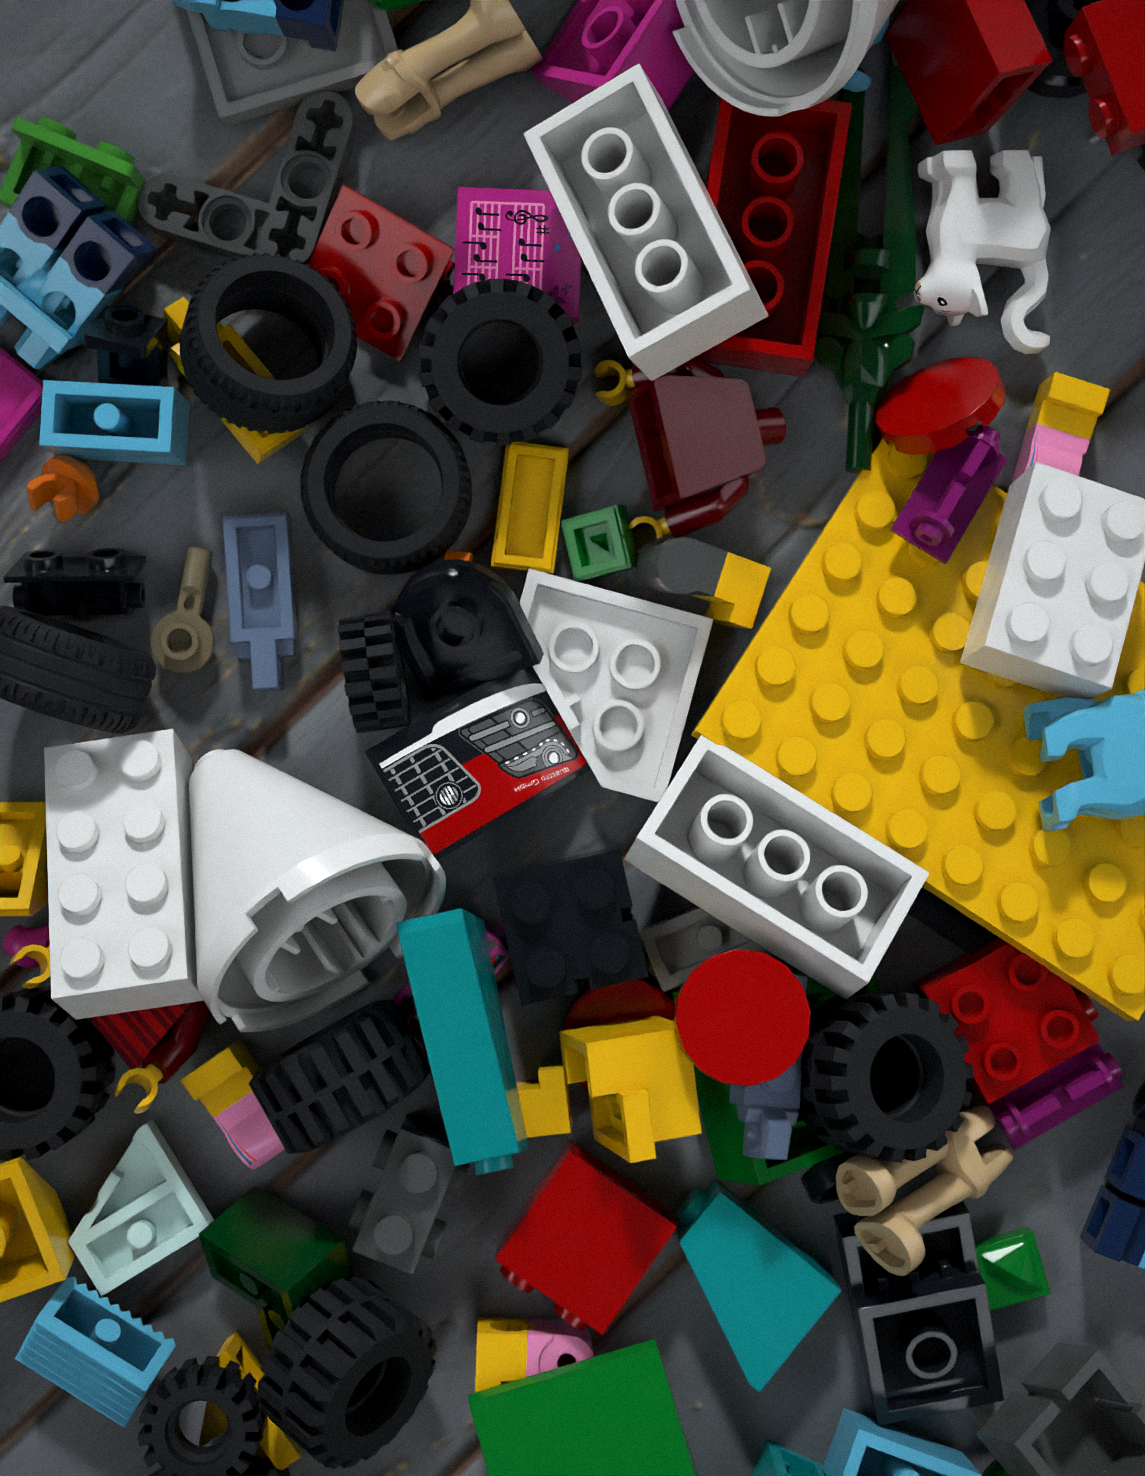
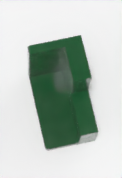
M252 1187L199 1233L212 1278L255 1305L266 1345L270 1350L273 1347L271 1342L277 1332L285 1327L290 1320L288 1317L298 1306L301 1308L308 1302L310 1295L320 1288L324 1291L327 1290L333 1281L343 1278L348 1282L353 1277L343 1238L259 1187Z

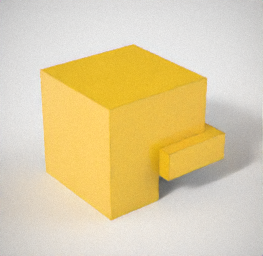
M658 1015L559 1031L565 1082L571 1084L587 1081L594 1140L629 1163L656 1159L654 1142L702 1134L694 1064L691 1063L680 1048L673 1024L674 1021Z

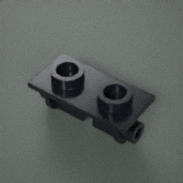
M119 548L93 550L87 553V557H63L62 552L56 549L34 550L25 553L23 558H20L3 577L4 583H21V585H15L13 588L12 599L14 608L43 616L74 615L77 611L74 592H84L86 615H131L134 608H144L145 606L144 584L133 583V581L145 565L146 556H126V551Z

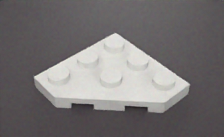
M529 569L519 604L544 652L540 664L533 666L535 672L600 786L659 802L669 785L714 619Z

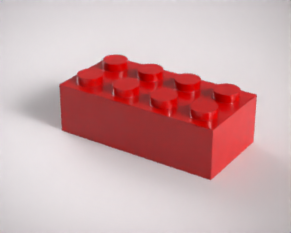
M720 97L705 187L769 316L695 358L708 363L804 377L814 356L852 103L827 99L806 109L792 111L782 116L768 117L743 111Z

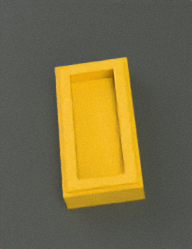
M511 442V445H506L491 568L527 573L529 569L554 575L569 448L523 442Z

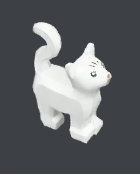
M972 150L942 151L933 157H927L918 164L919 178L932 184V205L926 228L931 263L924 277L915 285L913 293L916 301L930 306L935 314L946 315L949 326H957L967 312L972 313L976 317L988 315V307L976 264L1020 269L1025 278V284L1006 302L1001 317L1003 335L1014 350L1024 354L1040 353L1050 344V336L1027 329L1025 317L1046 297L1049 279L1046 252L1051 228L1043 210L1046 193L1042 156L1030 157L1029 150H1003L990 156V173L999 180L1000 191L998 198H979L976 181L977 165Z

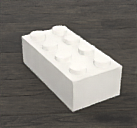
M639 63L523 133L628 358L651 381L769 316L662 98Z
M173 729L44 748L51 999L76 1020L204 1001L197 986L188 786L193 768L192 758Z
M703 735L699 737L624 858L625 861L844 999H848L869 983L929 875V872L751 761L726 746L715 744Z

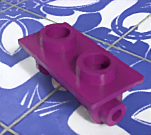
M978 425L975 431H969V438L959 445L935 453L890 529L891 532L943 564L948 562L1008 459L1000 454L1001 450L998 445L1001 439L1000 434L987 425L985 427Z
M1097 1042L994 1102L986 1104L991 1109L1011 1148L1015 1150L1123 1088L1124 1086L1118 1078L1123 1073L1115 1058L1109 1052L1105 1054Z

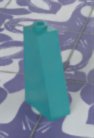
M459 908L397 922L399 941L454 1166L473 1163L476 1176L514 1168L512 1154L530 1150L485 921Z

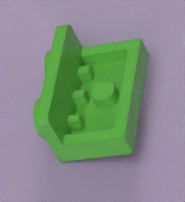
M20 117L15 118L11 130L21 142L0 189V203L4 207L11 209L34 170L62 165L107 204L102 213L114 210L132 226L139 210V192L146 183V180L136 166L133 165L135 158L131 154L102 141L98 143L96 149L75 141L77 135L72 130L45 117H40L37 124Z

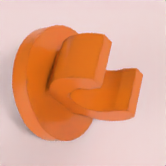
M63 454L54 455L47 460L42 467V475L32 479L26 487L30 508L36 511L45 503L53 501L56 520L61 522L73 518L76 514L88 513L99 501L97 480L92 470L82 461Z

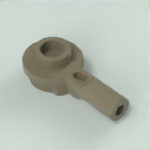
M188 547L176 611L165 615L155 625L151 634V650L155 660L164 669L177 674H191L202 669L210 661L215 649V636L211 626L204 617H201L213 551L196 547Z

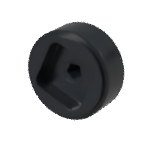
M841 1153L814 1164L812 1168L804 1173L801 1177V1182L811 1202L824 1204L839 1199L836 1191L838 1166L857 1154Z

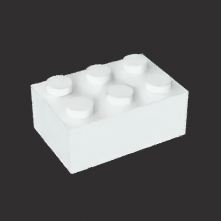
M1035 462L1009 486L960 663L1062 698L1076 697L1090 700L1111 689L1145 563V499L1039 462Z

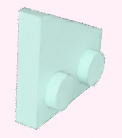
M153 1119L138 1128L130 1146L116 1168L108 1176L98 1192L97 1199L90 1210L84 1215L68 1241L101 1297L199 1237V1233L214 1221Z

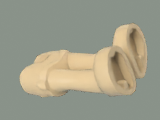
M469 0L470 7L467 13L457 23L438 35L405 51L400 49L389 53L384 60L379 62L358 82L355 87V94L359 104L368 114L374 115L375 125L387 139L394 140L409 133L417 132L425 124L441 117V110L458 97L511 73L527 71L543 60L509 0ZM461 61V62L458 63L457 65H455V66H453V67H451V68H449V69L443 71L444 69L448 68L449 66H451V65H453V64H455V63Z
M979 1105L959 1112L958 1115L964 1121L958 1131H946L945 1136L948 1143L938 1151L926 1149V1158L917 1161L903 1159L902 1163L859 1154L838 1166L836 1191L840 1203L851 1214L867 1216L854 1226L855 1235L871 1257L889 1273L905 1276L917 1268L925 1257V1246L918 1230L938 1214L966 1198L977 1199L983 1196L989 1185L1005 1171L1014 1159L1011 1151L1005 1144H993L977 1149L974 1142L994 1128L996 1124L995 1117L987 1106ZM936 1164L938 1175L892 1204L897 1189Z

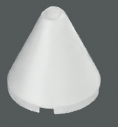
M676 0L684 28L672 33L694 71L718 96L743 111L755 115L776 117L812 107L837 93L855 73L899 0Z
M213 750L202 756L195 764L188 786L197 986L202 999L220 1025L226 1021V1016L232 1018L240 1032H260L300 1022L335 1006L370 984L362 969L388 948L392 950L396 958L400 959L403 956L396 926L397 922L437 914L445 895L446 876L439 862L421 840L240 750Z

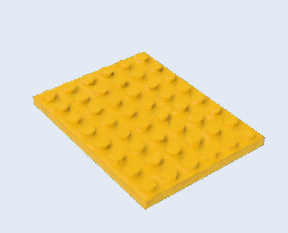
M882 437L872 452L871 471L862 470L858 474L691 735L696 739L703 735L717 745L730 748L929 872L922 886L923 888L1022 953L1030 956L1127 1022L1139 1021L1145 1010V815L1120 821L1076 815L1067 828L1043 831L1038 802L1051 796L1052 792L1066 786L1068 783L1083 780L1078 749H1068L1059 760L1041 762L1039 752L1042 747V740H1027L1022 708L1031 703L1055 700L1062 697L960 663L1007 493L992 485L948 562L943 564L890 531L935 453L904 454L898 452L893 443H889L888 446ZM1142 581L1139 582L1113 686L1108 691L1090 700L1100 701L1111 696L1133 694L1145 689V583Z

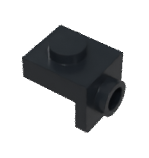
M105 306L83 332L84 346L97 349L98 383L167 387L168 319L146 315L142 310L132 306Z

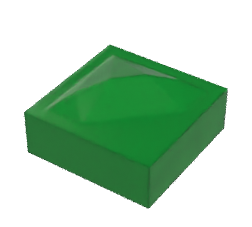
M614 505L561 521L574 581L586 582L637 568L638 557L632 530L629 528L630 522L626 505Z
M1029 1227L974 1242L978 1269L986 1283L990 1311L1051 1294L1035 1236Z

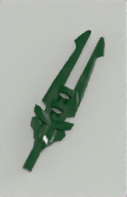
M899 65L894 66L891 73L883 233L878 236H864L858 233L865 91L853 92L843 89L838 100L852 103L823 291L824 296L836 302V313L826 310L820 311L817 332L823 336L816 341L815 351L818 363L834 373L839 387L844 391L845 400L849 406L845 471L850 473H860L862 470L871 471L874 408L877 407L881 392L886 389L894 372L911 362L916 343L908 334L920 326L925 309L923 305H916L897 310L899 301L913 293L916 285V235L907 128L909 120L916 113L920 112ZM857 68V70H860L865 73V71L862 68ZM861 269H874L881 273V277L876 280H862L856 277V272Z

